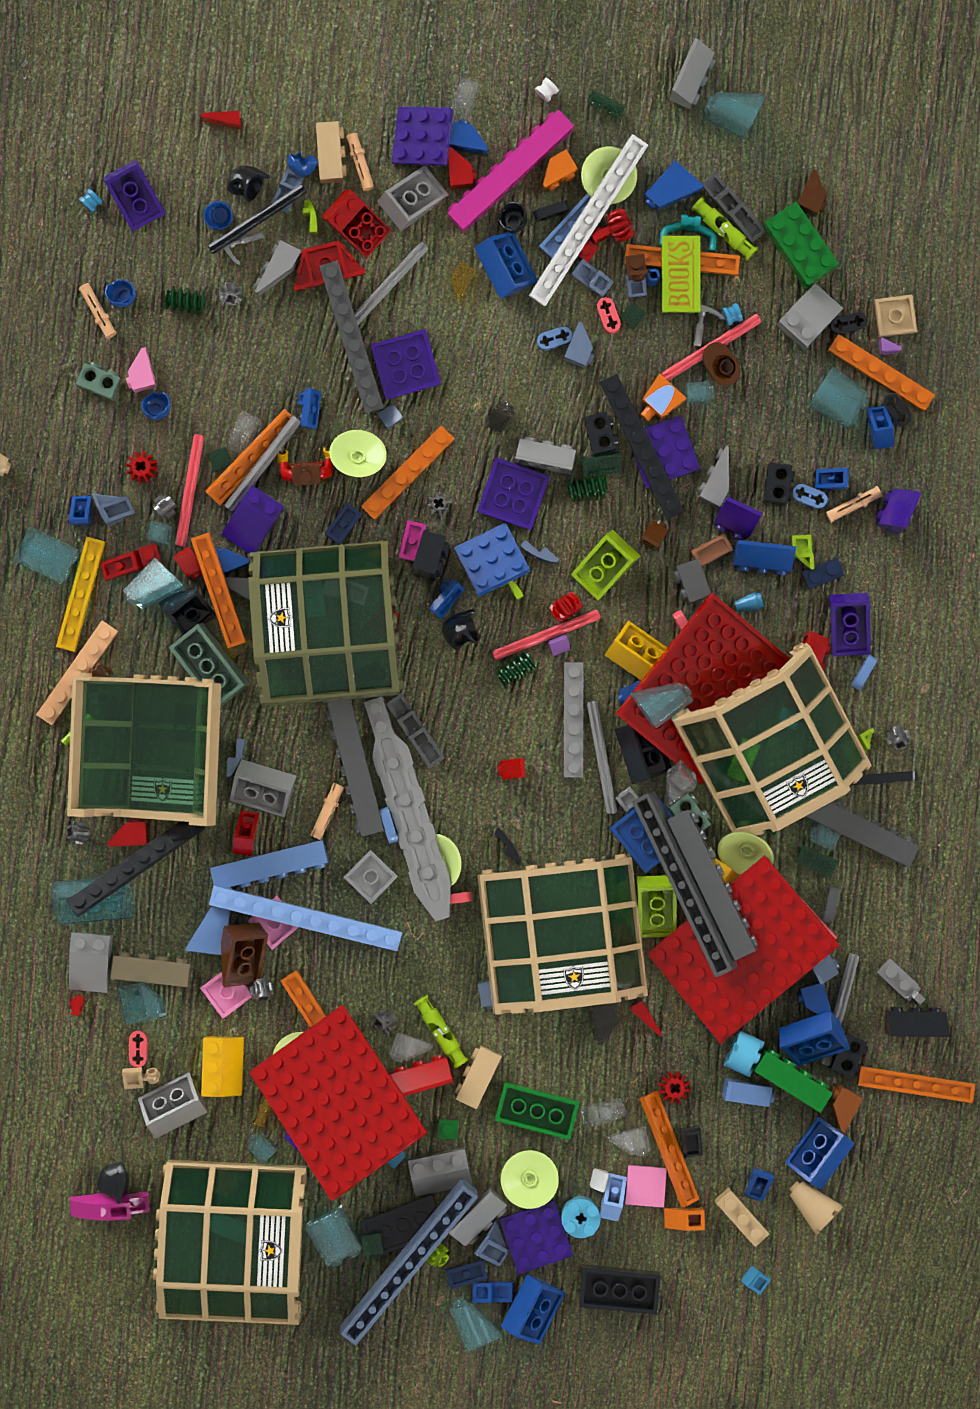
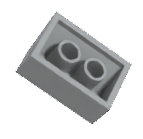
M697 38L694 39L670 96V101L688 109H691L692 104H697L701 95L698 94L699 88H704L708 79L705 76L707 70L711 71L716 61L713 59L714 52Z
M524 437V439L519 440L515 464L571 475L576 450H573V447L562 444L561 447L554 446V443L550 441L539 443L535 442L534 438Z
M241 759L234 776L230 801L285 817L296 776Z
M190 1072L138 1098L146 1126L155 1138L207 1113L204 1100Z
M465 1146L408 1158L411 1180L416 1196L453 1189L461 1178L470 1185H473Z
M490 1186L470 1206L449 1234L464 1246L468 1243L472 1245L479 1238L478 1234L482 1230L486 1231L492 1226L493 1223L491 1221L496 1216L500 1218L507 1211L505 1208L507 1202Z

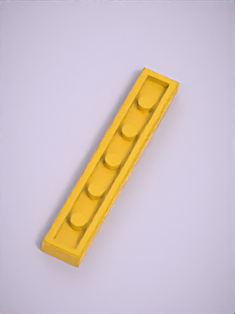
M90 537L85 539L58 637L57 648L76 652L105 541Z

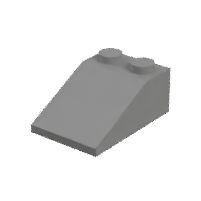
M426 165L386 190L377 202L398 229L402 231L421 218L449 194Z
M815 283L781 318L777 326L805 351L843 308Z
M71 932L69 951L70 990L108 993L113 935Z

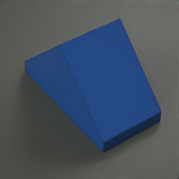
M849 468L816 469L815 488L845 491L848 488Z
M72 496L69 523L72 526H92L91 496Z
M753 1167L744 1196L763 1202L774 1180V1175L771 1172Z

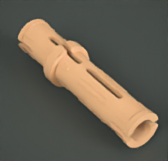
M351 133L346 136L351 150L350 156L354 159L363 191H369L374 189L375 186L365 160V150L361 147L358 133Z
M86 283L79 287L95 317V323L100 326L105 338L108 339L116 335L117 332L109 321V315L103 310L90 284Z
M878 486L863 494H857V497L827 511L826 515L832 523L862 506H868V503L881 498L882 493Z
M333 782L327 798L324 799L325 803L310 834L311 836L319 840L322 839L333 811L339 805L338 801L345 787Z

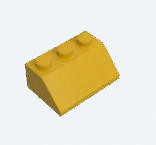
M628 620L605 653V656L642 681L668 647Z
M205 1036L203 1038L201 1096H242L244 1037Z

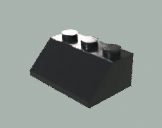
M626 725L614 729L632 784L672 772L669 758L632 727Z
M891 1007V1010H886L885 1033L890 1036L950 1037L947 1013L941 1011V1008L930 1007L929 1011H922V1007H910V1011L903 1010V1007Z

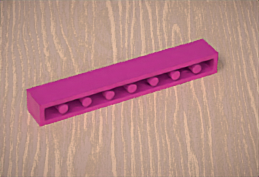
M559 109L555 113L551 112L545 118L546 122L541 126L538 124L531 131L532 135L527 139L524 137L517 144L518 148L516 150H510L503 157L504 161L501 164L496 163L490 169L491 173L487 177L482 176L476 182L477 186L472 191L468 189L462 195L463 199L459 203L454 202L448 208V218L463 234L574 131V125Z

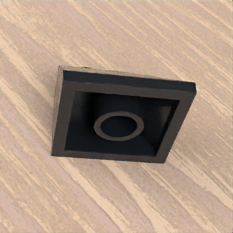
M196 589L173 591L159 603L166 615L183 634H186L197 624H205L216 615Z

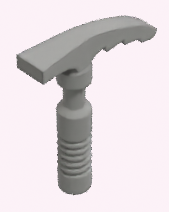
M259 231L240 237V239L224 247V250L233 262L240 266L239 260L233 256L230 248L238 244H246L264 238L263 233Z
M701 305V312L698 313L699 321L696 325L694 347H701L705 312L714 314L720 320H724L723 315L705 305Z

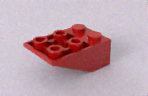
M345 189L321 216L336 233L365 258H368L392 231L353 191Z

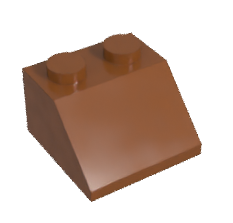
M837 1084L836 1087L833 1086L830 1090L833 1094L829 1099V1104L836 1127L845 1133L863 1098Z

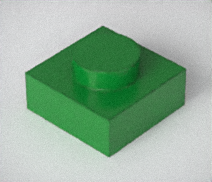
M439 1119L438 1139L457 1140L458 1119Z

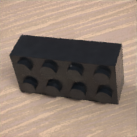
M423 530L412 566L414 575L434 581L437 580V577L441 578L444 570L443 559H447L450 550L446 536Z
M582 1264L579 1307L657 1315L661 1275L658 1271Z

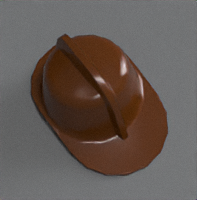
M713 342L704 349L703 362L713 378L723 386L734 384L740 376V363L730 349L720 342Z

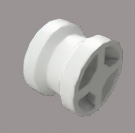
M547 78L543 80L541 86L535 88L536 93L545 102H549L551 96L559 92L555 84Z

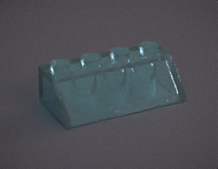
M98 878L53 882L51 899L58 925L135 918L131 881L80 917L75 915L66 900Z

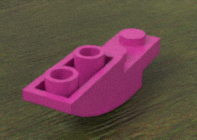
M148 1192L126 1194L122 1196L120 1204L116 1203V1197H109L105 1193L69 1197L71 1216L83 1219L126 1220L131 1219V1214L150 1212Z

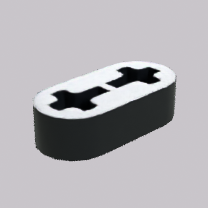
M560 201L539 208L532 213L535 221L541 222L565 214L570 209L567 201Z
M860 312L839 316L832 320L830 330L835 335L860 331L865 327L867 320L865 315ZM855 317H858V320H862L860 326L850 324V322H853ZM837 321H839L840 324H847L846 326H843L841 328V331H839L838 328L834 327L837 324Z
M889 393L884 398V405L897 425H908L912 420L909 408L898 393ZM890 396L892 398H897V409L893 404H888V402L890 401ZM898 410H900L903 415H908V417L906 418L907 422H904L903 420L899 421L898 418L900 417V414Z

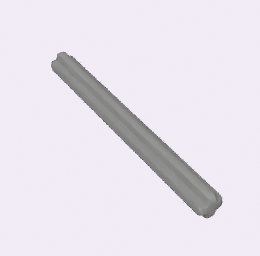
M420 242L354 313L358 325L428 250V246L425 243Z
M294 416L290 418L225 503L227 509L233 512L237 508L250 486H254L301 424L300 420Z
M597 701L587 703L606 812L607 814H614L617 812L598 703Z
M852 953L848 955L833 1012L840 1020L841 1025L859 961V956ZM833 1055L822 1058L820 1063L830 1066Z

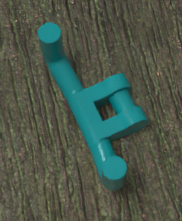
M682 215L681 222L667 225L661 229L659 247H662V236H668V233L673 231L686 230L700 232L709 237L708 252L715 253L717 236L715 232L700 224L701 216L688 217V215Z

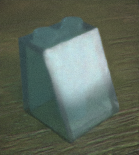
M716 92L714 97H709L705 105L704 112H706L704 119L745 140L762 108L766 96L763 94Z
M832 366L808 406L843 427L848 428L850 424L854 426L859 416L856 414L859 409L864 410L869 402L867 399L869 393Z
M29 526L12 561L62 584L69 576L70 571L68 569L71 563L74 564L77 560L78 549Z
M343 1205L309 1221L305 1227L327 1267L330 1265L336 1267L343 1263L342 1259L348 1256L353 1258L361 1253L360 1250H362L363 1245Z

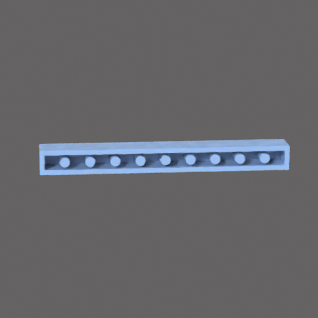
M213 885L209 905L394 951H398L402 932L217 885Z

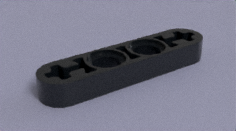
M918 771L863 775L857 783L853 784L852 782L849 786L918 780Z

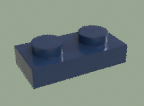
M346 503L324 534L341 545L363 514Z
M838 558L815 566L814 570L807 569L801 572L808 590L845 576Z
M483 1259L445 1270L450 1289L488 1279Z

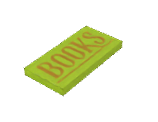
M662 236V313H700V236Z

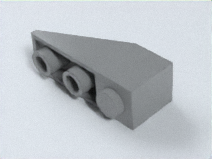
M281 240L278 245L275 244L271 251L273 256L270 262L266 261L262 271L264 274L262 278H258L254 285L256 295L260 296L291 274L300 260L301 250Z
M727 445L724 450L720 448L715 457L718 461L715 467L711 465L707 476H709L707 483L702 482L698 490L700 500L718 509L729 491V446Z

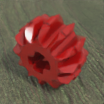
M622 208L616 209L607 215L608 226L616 241L619 243L625 242L634 236L633 225L625 210Z
M142 451L141 457L138 452H135V459L132 456L128 457L132 463L125 464L126 467L131 468L126 471L128 475L132 474L130 479L134 481L137 478L139 484L142 483L143 478L146 483H149L148 476L153 479L155 478L152 471L158 472V468L152 467L158 462L152 460V454L146 457L145 451ZM138 465H144L146 469L144 471L139 470Z
M570 592L550 605L549 610L557 622H562L579 612L582 608V603L574 592Z
M669 1071L668 1075L670 1078L667 1079L663 1075L662 1079L665 1083H658L660 1087H664V1089L659 1090V1094L666 1093L663 1096V1100L665 1101L670 1097V1104L674 1103V1098L680 1104L681 1096L685 1100L688 1098L684 1092L690 1093L691 1089L685 1088V1086H689L691 1083L690 1081L683 1082L687 1077L685 1074L679 1078L680 1072L676 1071L675 1077H673L672 1072ZM672 1083L674 1085H676L677 1083L679 1084V1086H677L679 1088L677 1092L675 1090H673L672 1092L670 1091V1089H672L670 1087Z

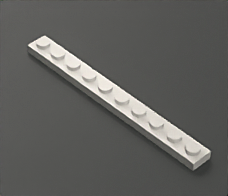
M633 134L630 136L530 292L529 296L546 306L648 147V144Z

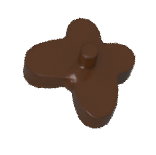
M98 662L95 668H91L88 671L92 673V677H111L113 675L112 669L104 667L102 662Z

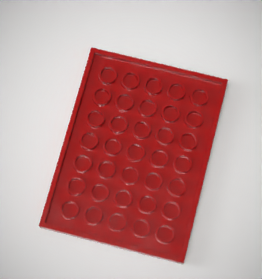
M711 593L615 714L702 785L704 780L670 717L674 716V712L682 708L684 710L688 708L690 712L712 707L717 700L732 696L735 690L745 689L750 686L752 681L767 677V674L774 669H781L790 658L715 594ZM782 682L722 714L735 741ZM716 717L682 726L698 756L731 748ZM723 757L701 762L708 776Z
M766 855L730 884L733 889L731 895L734 900H738L742 908L740 913L743 918H747L750 924L748 930L751 936L755 935L759 943L757 951L736 960L738 968L715 978L688 920L647 953L720 1044L840 946Z
M343 1004L249 1071L331 1201H335L428 1134V1131Z

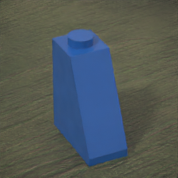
M675 160L645 193V204L649 208H655L659 211L700 193L704 185Z

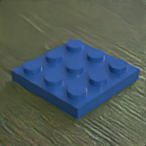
M506 522L454 547L479 597L530 572Z
M660 800L668 819L674 817ZM635 808L609 828L645 874L660 862Z

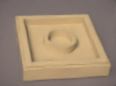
M912 294L874 300L879 338L918 332Z

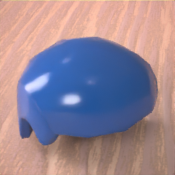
M301 152L295 155L289 154L287 158L289 168L301 176L312 174L319 163L312 155L303 158Z
M214 201L205 208L203 217L205 223L211 229L223 230L232 223L233 212L227 203Z
M116 279L112 284L106 285L105 296L114 307L125 308L135 300L136 291L133 284L129 281Z
M153 391L143 399L141 403L142 412L151 420H161L167 417L170 412V398L165 392L157 393Z

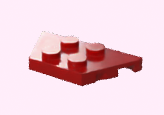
M340 241L302 249L294 291L297 292L325 285L319 266L337 260L344 280L366 275V273Z

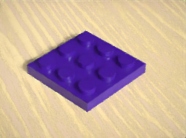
M398 106L391 162L396 165L447 166L454 109L451 107Z
M426 329L370 344L386 400L441 385Z
M681 415L644 428L669 480L700 470ZM634 455L645 488H650V485Z
M496 457L477 512L531 531L550 476Z
M555 1199L541 1207L525 1209L500 1218L518 1274L573 1256Z

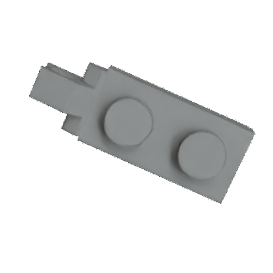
M890 958L878 969L877 973L904 999L910 1001L913 998L920 1005L924 1002L925 998L919 993L921 988Z

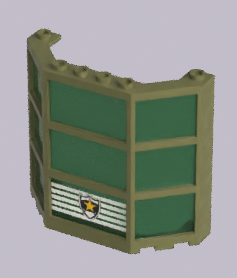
M388 541L250 552L249 574L253 575V577H249L248 582L253 652L256 669L260 670V672L256 673L262 707L400 695V689H404L403 678H399L395 644H399L398 632H394V625H397V614L392 611V606H396L395 594H391V587H394V577L389 573V558H393L392 546L388 547Z

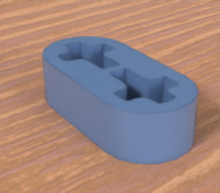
M559 327L541 333L537 338V346L543 351H548L567 345L572 339V332L568 327ZM561 331L569 334L565 341H563V338L556 339L555 337L560 336ZM543 337H546L547 340L553 338V341H550L548 346L540 343Z
M798 484L792 490V498L795 501L815 509L823 508L828 500L824 492L804 484ZM802 488L804 489L803 493L809 496H802L801 498H799L798 493H796V490L799 491ZM820 495L823 503L815 504L816 500L811 499V496L817 497Z
M871 655L867 656L851 683L852 687L857 690L861 689L878 659Z
M389 808L379 809L389 844L398 842Z

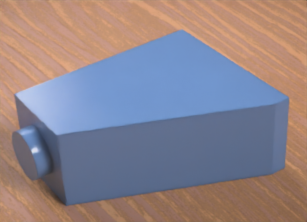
M212 906L187 945L186 951L221 955L223 928L230 925L232 910Z
M725 1078L722 1097L725 1101L769 1107L770 1103L774 1101L775 1091H772L773 1088L768 1085Z

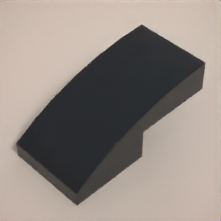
M497 828L493 834L508 845L503 852L519 864V855L514 845L504 832Z

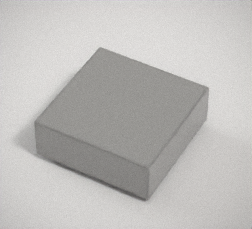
M630 786L615 797L626 813L634 808L632 801L639 798Z

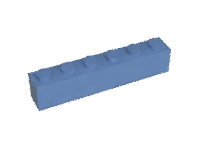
M324 840L212 867L210 871L214 885L232 889L231 887L239 885V888L251 886L250 882L256 880L258 884L268 882L269 877L276 876L277 879L288 877L287 873L295 871V874L307 872L306 868L312 866L314 870L324 868L325 863L329 861Z

